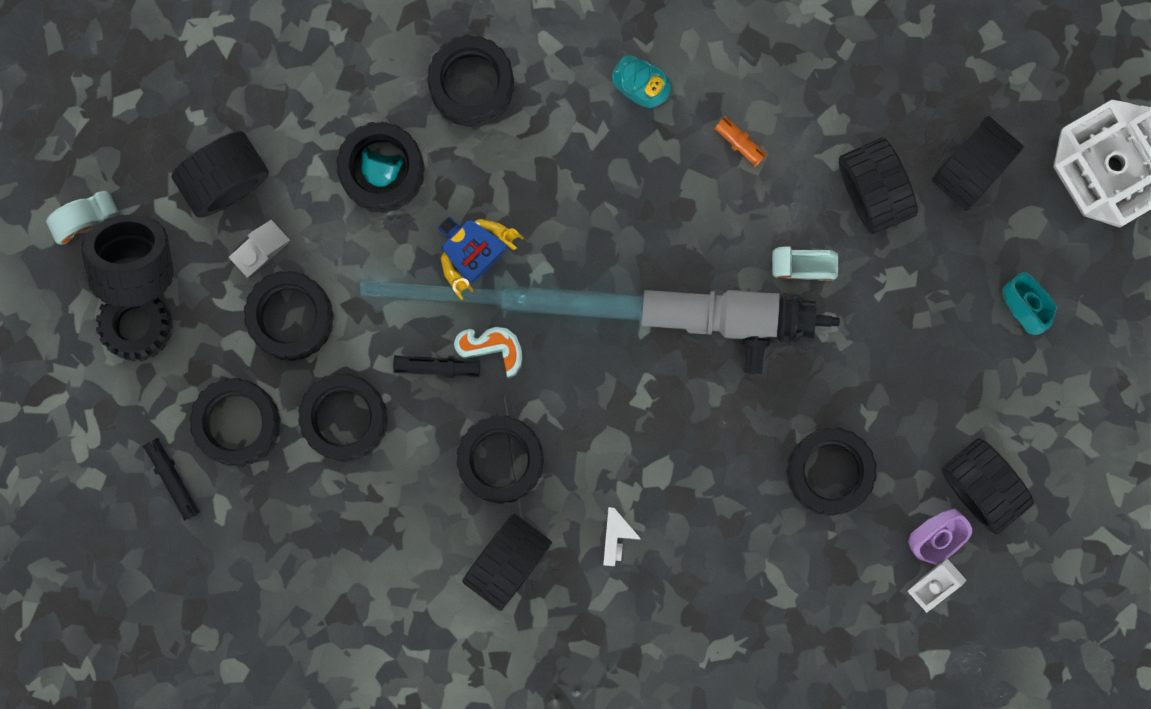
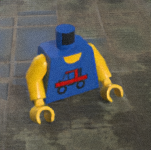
M448 217L438 227L449 239L442 246L444 252L440 258L444 277L453 287L458 298L463 300L461 292L464 289H469L472 293L474 290L471 285L508 249L507 245L512 250H516L517 247L512 244L513 240L517 237L523 240L524 237L516 229H508L497 222L483 219L474 222L469 219L460 227L451 217Z

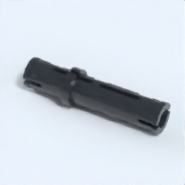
M394 355L393 373L445 375L447 378H454V376L479 377L480 359H461L450 355L448 358Z
M156 438L151 443L148 442L143 445V449H145L155 466L153 471L156 475H160L183 520L187 521L192 516L198 515L200 510H198L174 467L175 461L173 459L170 460L160 439Z

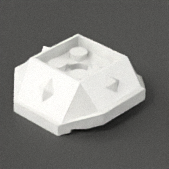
M1110 100L1061 130L1053 167L1083 216L1122 227L1151 210V107ZM1110 158H1116L1120 161V171H1114L1109 167Z

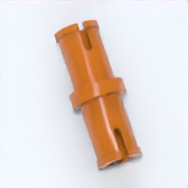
M727 116L714 128L715 131L719 132L733 145L731 148L734 151L738 150L754 167L767 155L749 138L750 134L747 131L745 133L742 132Z

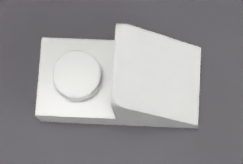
M270 220L247 235L249 239L232 253L229 258L250 279L291 241Z
M608 507L603 565L615 566V561H621L623 544L617 543V538L640 540V537L615 508Z
M946 559L942 563L935 565L907 592L927 613L961 587L967 580Z

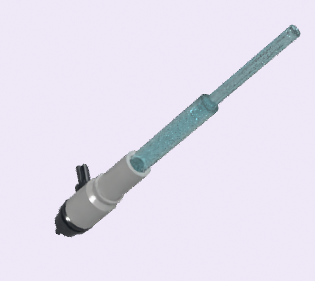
M361 281L360 295L494 304L501 305L502 311L642 321V326L686 329L689 333L712 335V331H717L724 338L742 339L741 344L747 345L745 373L762 374L764 346H770V337L778 336L780 343H783L784 337H789V342L795 343L802 338L814 339L815 326L831 327L839 326L840 318L816 315L817 302L805 301L799 295H792V300H787V293H783L781 298L780 293L727 290L723 295H715V291H711L709 295L645 290L644 295L503 285L502 291L473 289L474 291L471 293L469 289H464L461 292L464 299L460 300L453 287Z

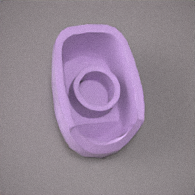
M954 508L941 512L939 515L924 522L910 534L908 543L911 551L918 559L937 565L953 555L969 540L972 535V527L966 517Z

